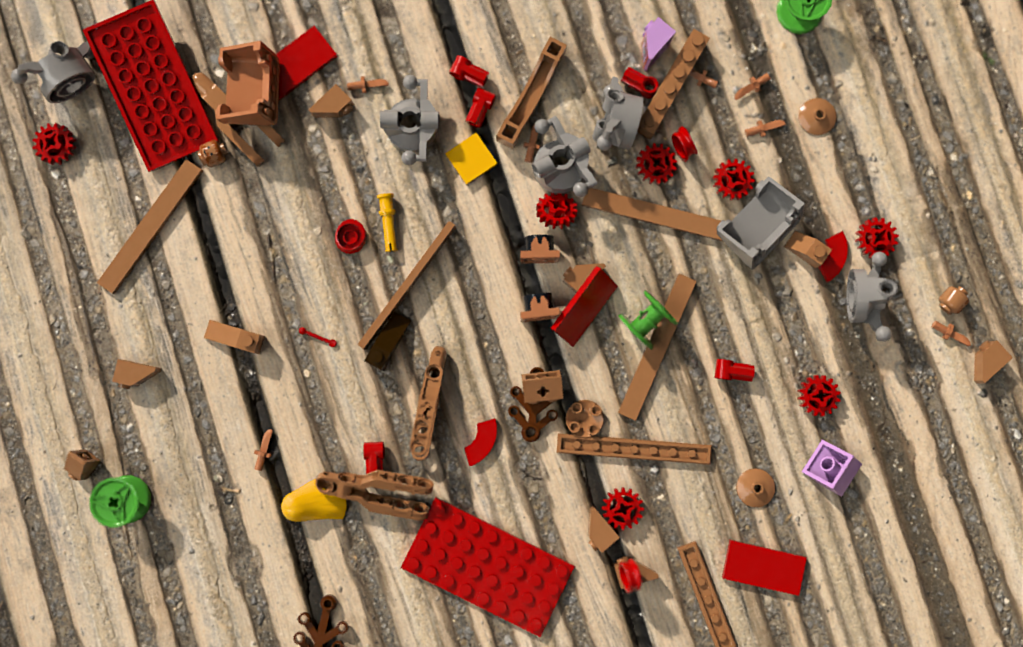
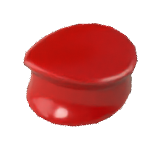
M683 126L679 127L678 132L672 134V143L680 159L688 162L690 156L693 154L697 155L698 151L688 130Z
M354 219L343 221L335 233L337 247L346 254L357 253L361 250L367 238L363 225Z
M632 559L621 562L619 564V576L627 593L635 590L640 591L642 578L639 567Z

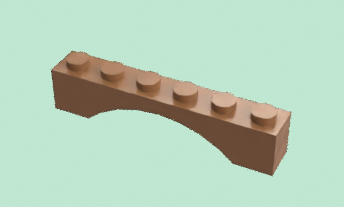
M693 29L641 117L637 133L650 140L652 139L710 37Z
M550 36L524 90L496 135L497 142L512 150L514 149L566 53V44Z

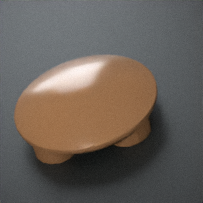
M577 401L569 407L566 413V425L569 431L577 437L590 438L597 435L603 427V411L593 401Z

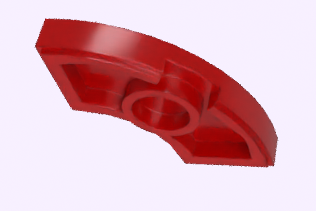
M843 231L824 240L826 246L832 249L823 264L818 267L826 282L836 277L846 262L848 246Z
M495 418L478 423V432L475 440L464 448L469 467L483 460L491 451L497 435Z

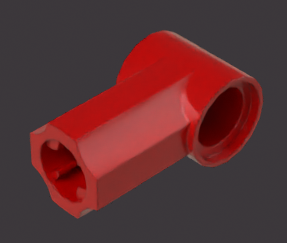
M457 55L449 71V74L454 78L462 81L466 80L483 88L489 76L488 71L473 65L469 59Z
M631 67L626 69L621 79V83L638 91L646 99L653 98L658 90L656 78L647 77ZM652 85L654 89L648 91L645 89V86Z
M478 87L465 122L473 127L480 128L488 110L493 106L496 94Z
M717 359L714 378L752 382L755 373L754 365Z
M364 442L363 454L364 460H366V474L375 470H383V459L385 458L384 442Z

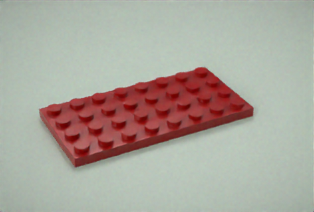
M150 0L82 29L148 172L155 171L200 151V145L211 140L220 142L155 0Z
M435 497L429 509L428 517L423 521L401 568L541 637L572 573L574 565Z

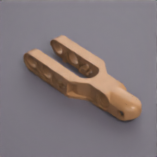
M199 72L192 75L191 81L196 92L215 112L218 105L226 104V94L204 73ZM216 120L217 127L257 167L265 161L229 124H223ZM257 125L277 147H280L285 142L271 126Z
M436 346L431 352L418 401L410 442L412 456L417 461L426 460L430 452L447 358L446 349L441 346ZM433 370L440 373L436 378L430 377L429 374ZM427 410H429V411L427 412V418H428V420L425 419V415H424V413H425ZM422 428L428 429V431L425 433L419 432V430ZM417 447L424 448L420 453L415 452Z
M375 470L365 475L348 472L339 474L321 472L317 475L315 481L316 488L322 494L358 501L370 512L419 521L425 520L428 517L429 507L427 504L372 494L366 488L373 487L390 491L399 490L410 492L412 495H415V493L429 495L432 493L434 486L433 482L426 478L383 470Z

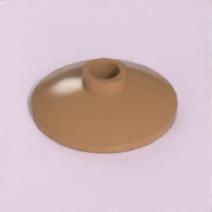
M813 98L806 101L800 108L798 114L799 123L807 133L823 135L829 132L835 125L836 111L827 100ZM817 112H820L822 114L821 118L817 116Z
M754 468L746 470L740 475L736 484V491L744 504L750 507H762L772 500L775 493V484L772 477L766 471ZM756 485L760 486L759 492H755L754 487Z

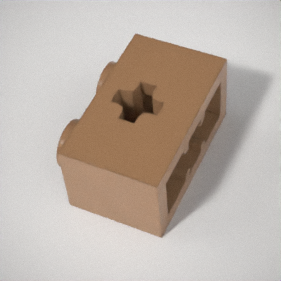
M560 370L521 374L525 403L537 404L540 401L556 402L559 399H563Z

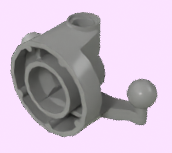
M54 41L50 45L47 56L38 62H26L18 65V68L12 71L11 78L17 84H24L28 80L27 72L39 74L43 82L40 90L45 99L50 103H61L78 96L92 85L95 80V73L85 58L93 59L95 56L88 41L83 42L78 48L68 47L61 41Z
M407 75L403 79V86L408 90H413L420 86V100H402L390 110L380 111V128L384 129L393 146L404 152L401 159L408 166L413 165L416 161H427V148L436 139L439 129V112H436L428 100V79H417L413 75ZM408 115H415L418 119L421 118V126L419 127L417 125L413 128H406L403 125L400 127V122Z
M612 77L610 85H607L603 90L605 100L602 107L605 111V116L597 121L592 138L597 142V146L601 150H608L612 145L629 150L634 142L640 123L643 97L623 92L622 87L618 83V78Z
M556 116L548 120L539 119L535 123V131L539 134H545L552 125L557 135V140L546 143L538 150L532 163L536 181L543 189L552 193L564 194L573 191L577 197H584L588 193V189L597 185L596 179L587 168L589 162L588 153L591 152L588 142L584 137L578 138L570 133H565ZM563 157L569 162L555 167L552 159Z
M879 251L872 255L873 269L869 275H867L865 269L850 270L847 280L846 305L850 323H869L875 332L876 339L884 342L891 338L892 332L888 327L882 325L880 311L885 309L888 300L896 293L897 285L890 279L879 278L881 266L887 263V255ZM888 288L890 294H885L882 289Z

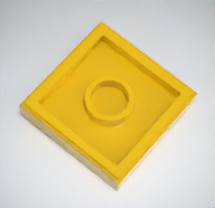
M477 133L445 153L466 186L498 165Z

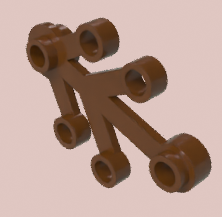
M535 367L530 371V373L536 371L544 372L540 367ZM514 386L511 388L510 394L528 412V422L523 418L519 408L515 405L509 407L508 413L521 425V434L524 440L534 442L539 439L540 430L549 422L555 421L558 418V413L555 410H549L546 416L536 423L537 415L552 402L541 401L539 404L525 403L521 388ZM513 389H519L520 393L518 396L513 395ZM511 408H517L518 412L516 415L510 413ZM552 411L556 414L554 419H550L548 416ZM529 429H534L535 434L533 436L527 434Z
M327 594L321 599L320 605L323 610L318 631L312 623L311 615L308 612H303L298 617V622L305 626L313 639L314 647H322L324 643L338 634L346 633L349 629L346 621H340L336 627L326 633L330 612L337 605V599L332 594ZM326 600H329L331 602L330 607H327L325 605ZM302 615L307 616L308 620L306 622L302 621ZM344 624L346 630H340L339 625ZM299 631L294 635L293 641L301 647H310L304 632ZM297 635H302L303 640L298 641ZM336 640L331 646L334 647L335 644H340L341 647H344V643L341 640Z

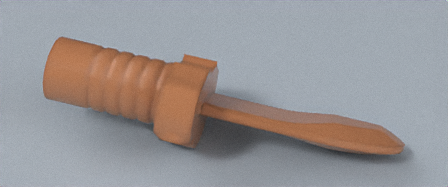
M692 69L689 73V76L698 80L696 84L698 86L704 83L715 88L718 81L706 76L708 72L706 70L701 74Z
M766 73L758 79L751 77L749 79L750 84L737 91L734 99L738 100L752 90H755L756 93L760 92V86L771 80L769 74Z
M362 76L361 81L347 83L348 90L362 89V93H367L366 88L388 86L389 83L384 79L365 81V76Z
M760 120L757 121L756 127L746 129L745 135L749 137L760 134L761 137L766 136L765 131L782 127L786 123L782 120H775L763 125Z
M535 124L531 129L529 143L524 142L523 147L527 148L525 162L532 163L534 150L540 149V145L536 144L538 133L535 131Z
M937 321L933 322L931 327L942 332L943 339L947 340L951 337L966 346L971 345L967 337L953 331V324L945 326Z
M272 429L265 432L260 451H254V454L258 455L255 470L262 471L265 458L271 457L267 450L273 433Z

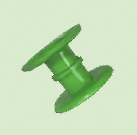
M780 0L776 10L778 21L786 30L792 33H808L818 26L822 16L830 9L832 0Z
M644 290V295L651 304L644 311H639L640 315L633 322L623 314L618 316L630 331L652 350L653 344L646 335L653 328L657 329V324L664 317L674 325L679 323L648 291Z
M132 475L108 478L99 482L93 489L89 499L90 511L100 524L107 527H120L127 523H133L142 519L148 512L151 504V492L143 480Z

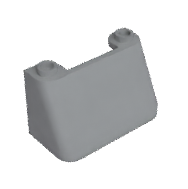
M769 176L765 181L761 180L755 187L757 190L755 197L732 221L729 219L726 221L722 220L716 228L717 235L752 270L800 222L805 207L804 202Z

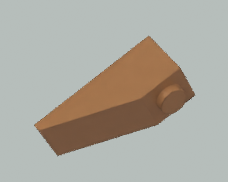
M209 320L204 338L251 353L260 354L265 336Z

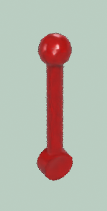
M304 327L299 329V333L302 335L306 334L328 343L331 347L337 345V342L333 339L329 340L307 331Z

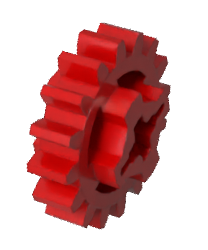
M47 123L46 129L41 126L42 132H35L38 137L37 139H32L36 143L32 147L37 151L35 155L51 165H54L55 162L61 165L62 159L68 162L67 156H73L74 154L71 150L77 148L72 144L76 142V139L71 137L73 132L58 123H55L54 126Z
M653 143L652 148L647 145L645 151L641 150L639 152L641 157L636 158L639 164H636L635 168L640 169L638 176L644 175L642 181L649 179L650 185L653 181H656V184L659 185L661 180L666 183L668 181L667 177H673L672 172H675L677 169L673 165L677 163V160H672L675 153H669L670 147L663 149V144L657 147ZM665 158L668 161V166L665 164ZM644 161H645V163L647 164V168H648L647 171H646V169H645V167H644ZM656 161L659 162L658 166H653Z
M735 158L733 163H731V160L727 159L726 165L722 162L719 165L720 169H715L714 172L718 175L712 177L713 180L717 181L713 187L719 188L716 193L722 192V198L728 195L731 201L735 196L737 200H740L742 195L747 196L748 191L753 189L750 184L755 182L754 179H751L754 172L748 171L751 166L745 167L744 160L738 163V159ZM728 168H735L733 171H726ZM733 176L735 177V183L732 182ZM734 188H741L739 191H732Z
M552 192L551 196L544 194V198H539V202L536 205V217H540V223L545 222V227L552 225V229H555L556 226L563 229V225L569 227L570 222L574 223L575 217H577V203H573L574 198L568 199V194L564 196L561 193L555 195Z
M877 217L873 218L872 221L868 219L864 221L865 225L861 224L859 226L861 231L855 233L859 236L855 242H860L857 249L863 248L862 255L869 253L870 259L874 253L879 251L889 256V252L895 251L892 246L898 245V242L894 241L895 238L899 237L898 234H894L897 228H891L892 222L885 223V218L879 221ZM872 226H877V227H880V228H879V229H875L874 227H873V228H871V227H872ZM878 247L879 249L882 248L883 250H874V248Z
M813 375V379L807 377V383L801 382L803 389L797 391L801 393L797 400L803 401L800 407H807L805 412L809 413L812 411V416H817L819 413L823 417L825 412L832 414L831 408H838L835 402L841 401L837 398V395L841 394V392L835 390L838 384L832 385L833 379L826 380V375H821L820 379L818 375ZM819 393L826 394L820 398L812 397ZM809 401L813 402L815 407H813L809 403Z
M621 487L620 492L614 488V494L608 492L609 499H603L606 506H601V509L606 510L603 517H609L607 523L614 522L613 527L616 529L620 525L621 530H624L625 525L631 529V523L633 522L638 525L639 523L636 519L637 517H643L639 512L644 510L643 507L639 506L643 500L636 499L639 494L634 493L632 495V489L630 488L625 492L624 487ZM622 495L630 497L632 501H625ZM615 499L614 507L610 508L611 502ZM620 504L627 506L624 513L618 511L621 508ZM632 509H635L634 515L630 517ZM613 516H621L624 521H618Z

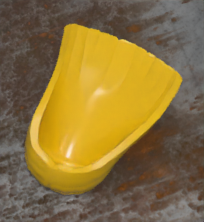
M316 479L287 494L283 498L281 510L285 518L293 522L344 519L347 510V500L337 496L322 494L316 488Z

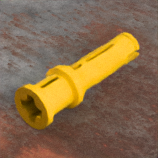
M393 193L377 195V199L380 202L379 215L383 221L385 252H391V247L393 252L398 251L393 218L396 210L393 209Z

